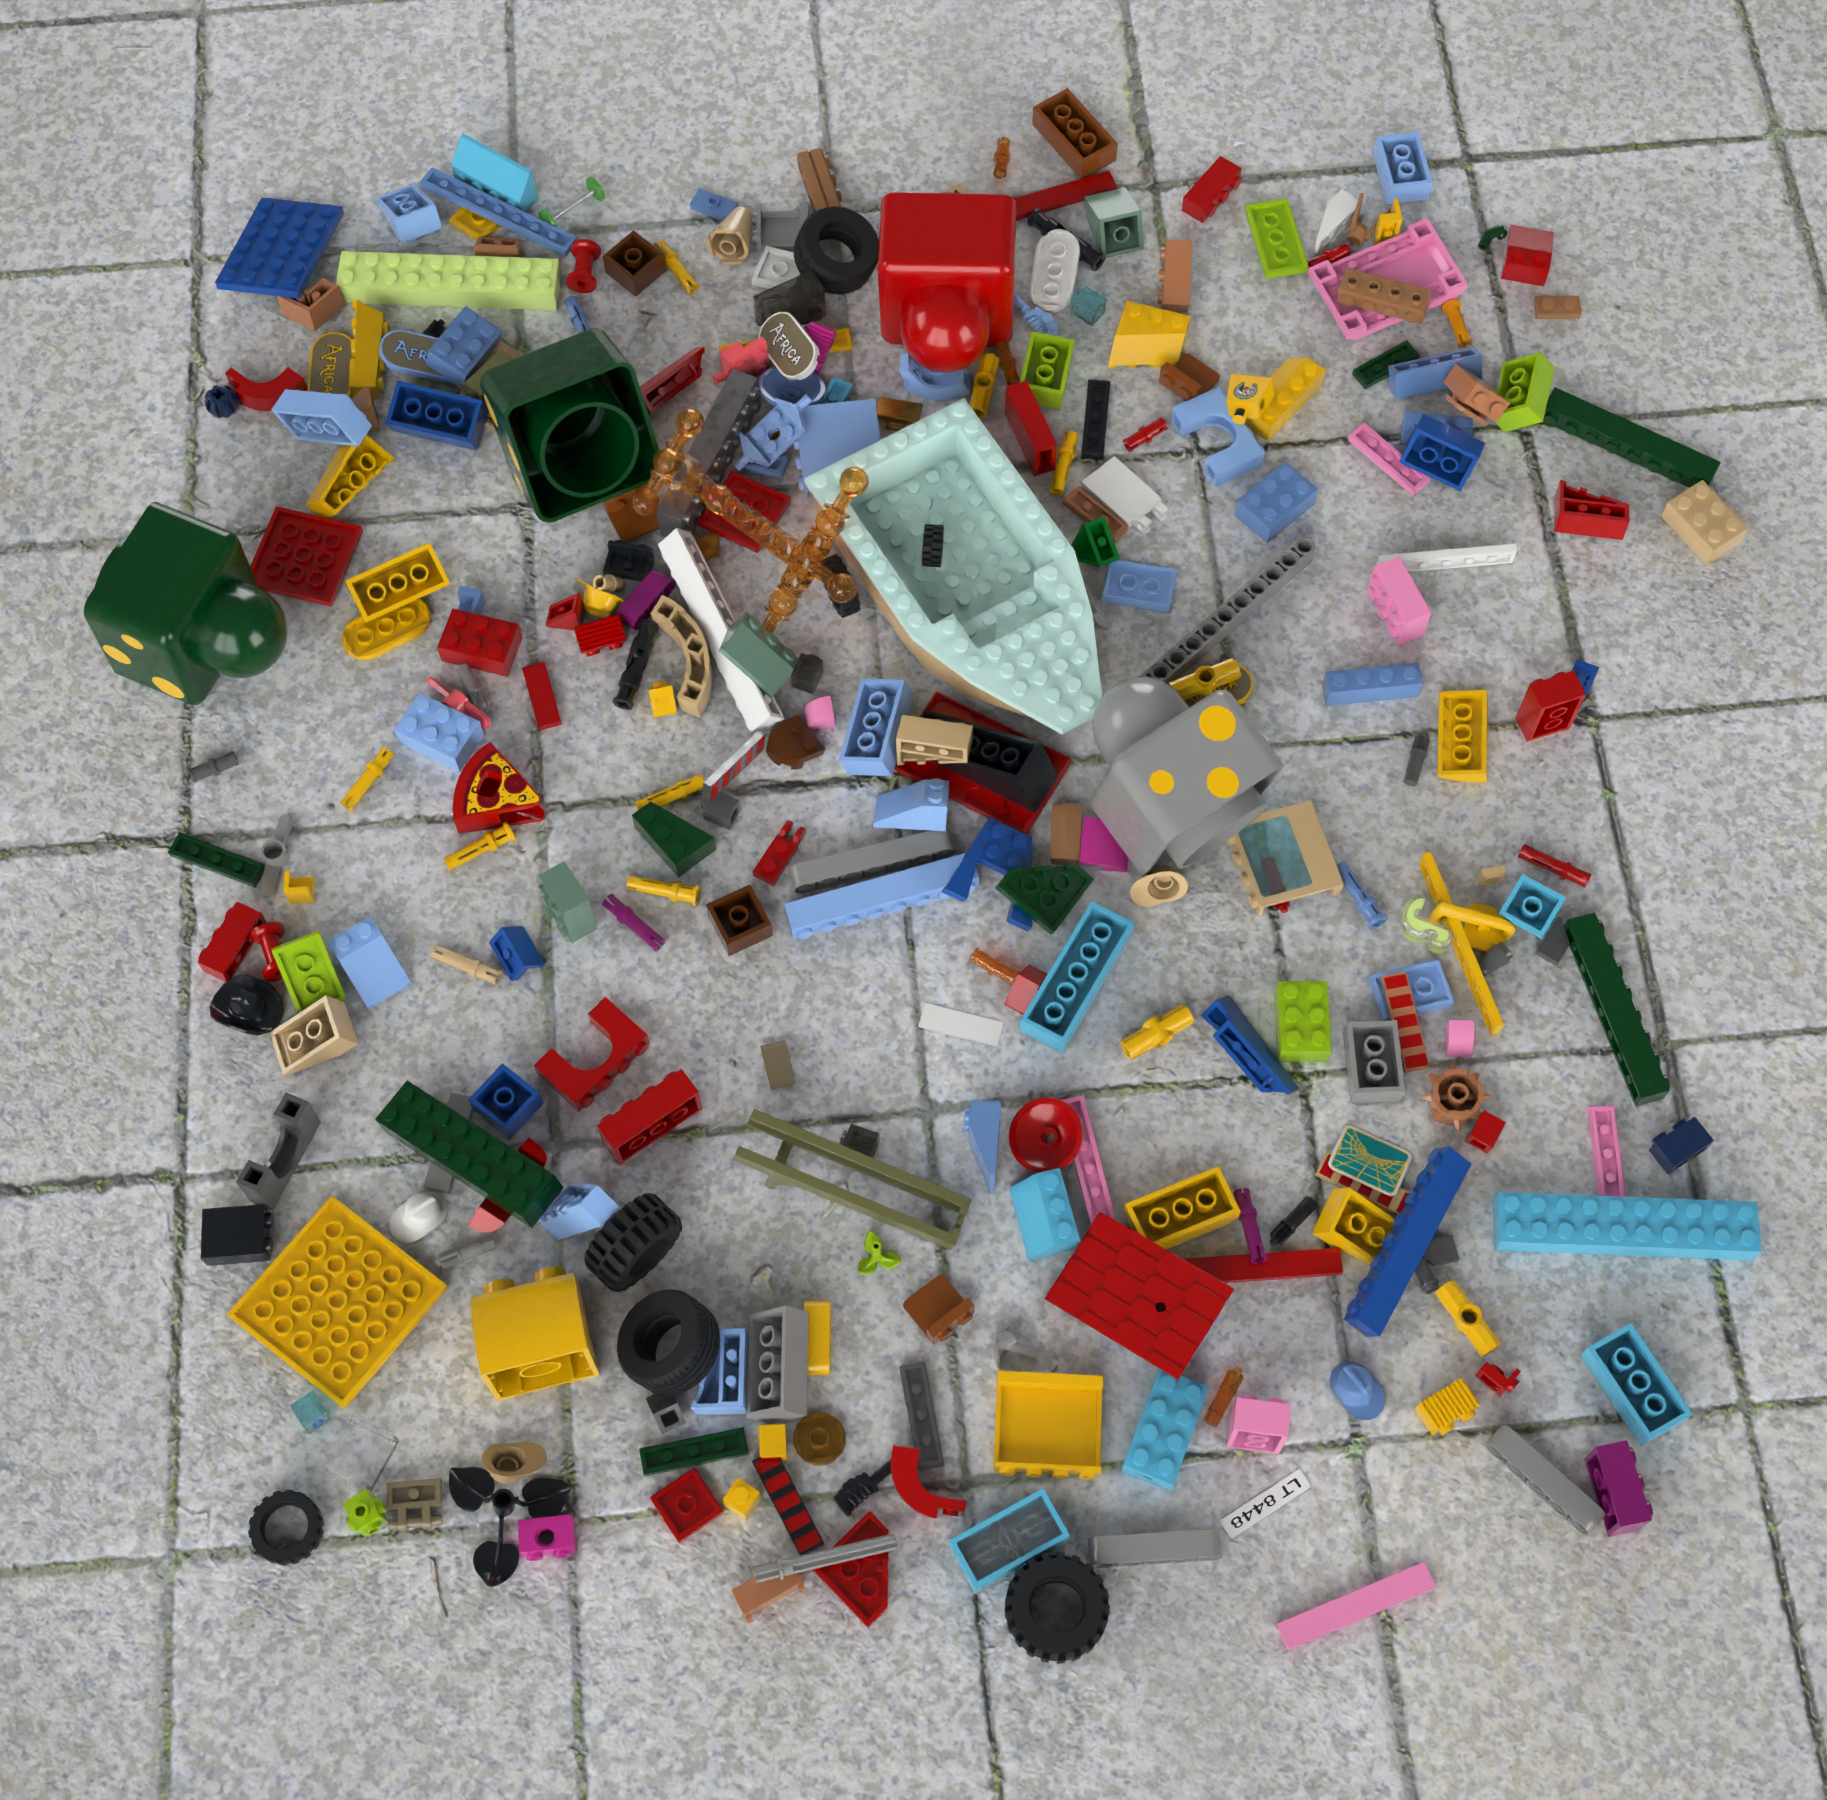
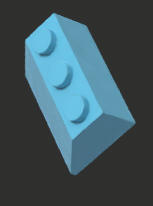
M1060 1168L1036 1173L1009 1188L1029 1261L1076 1250L1080 1243V1238Z

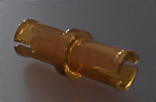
M1006 137L998 138L997 149L993 157L995 162L993 175L998 179H1002V173L1004 178L1007 176V164L1010 162V140Z
M1001 341L997 343L995 348L1000 359L999 367L1004 372L1007 386L1017 382L1020 383L1016 369L1017 361L1012 356L1009 342Z
M978 948L974 950L969 959V962L988 971V975H995L1011 986L1019 974L1018 971L1003 964L998 957L993 958Z

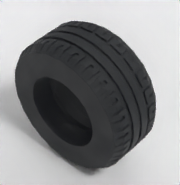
M825 207L812 213L803 223L794 245V261L801 276L813 287L829 294H849L865 285L878 263L879 239L872 225L857 212L844 207ZM834 239L842 242L851 250L854 260L851 262H838L829 258L821 249L819 241Z
M669 1289L652 1293L637 1302L622 1322L617 1340V1356L620 1366L630 1379L652 1393L662 1396L684 1393L699 1384L708 1375L716 1361L720 1346L718 1323L708 1308L682 1291ZM681 1324V1336L675 1349L667 1357L656 1361V1349L662 1336L672 1327Z

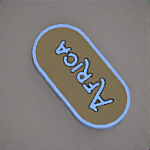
M393 330L384 335L380 342L379 355L388 368L396 372L434 381L452 383L425 365L429 349L439 338L407 330Z

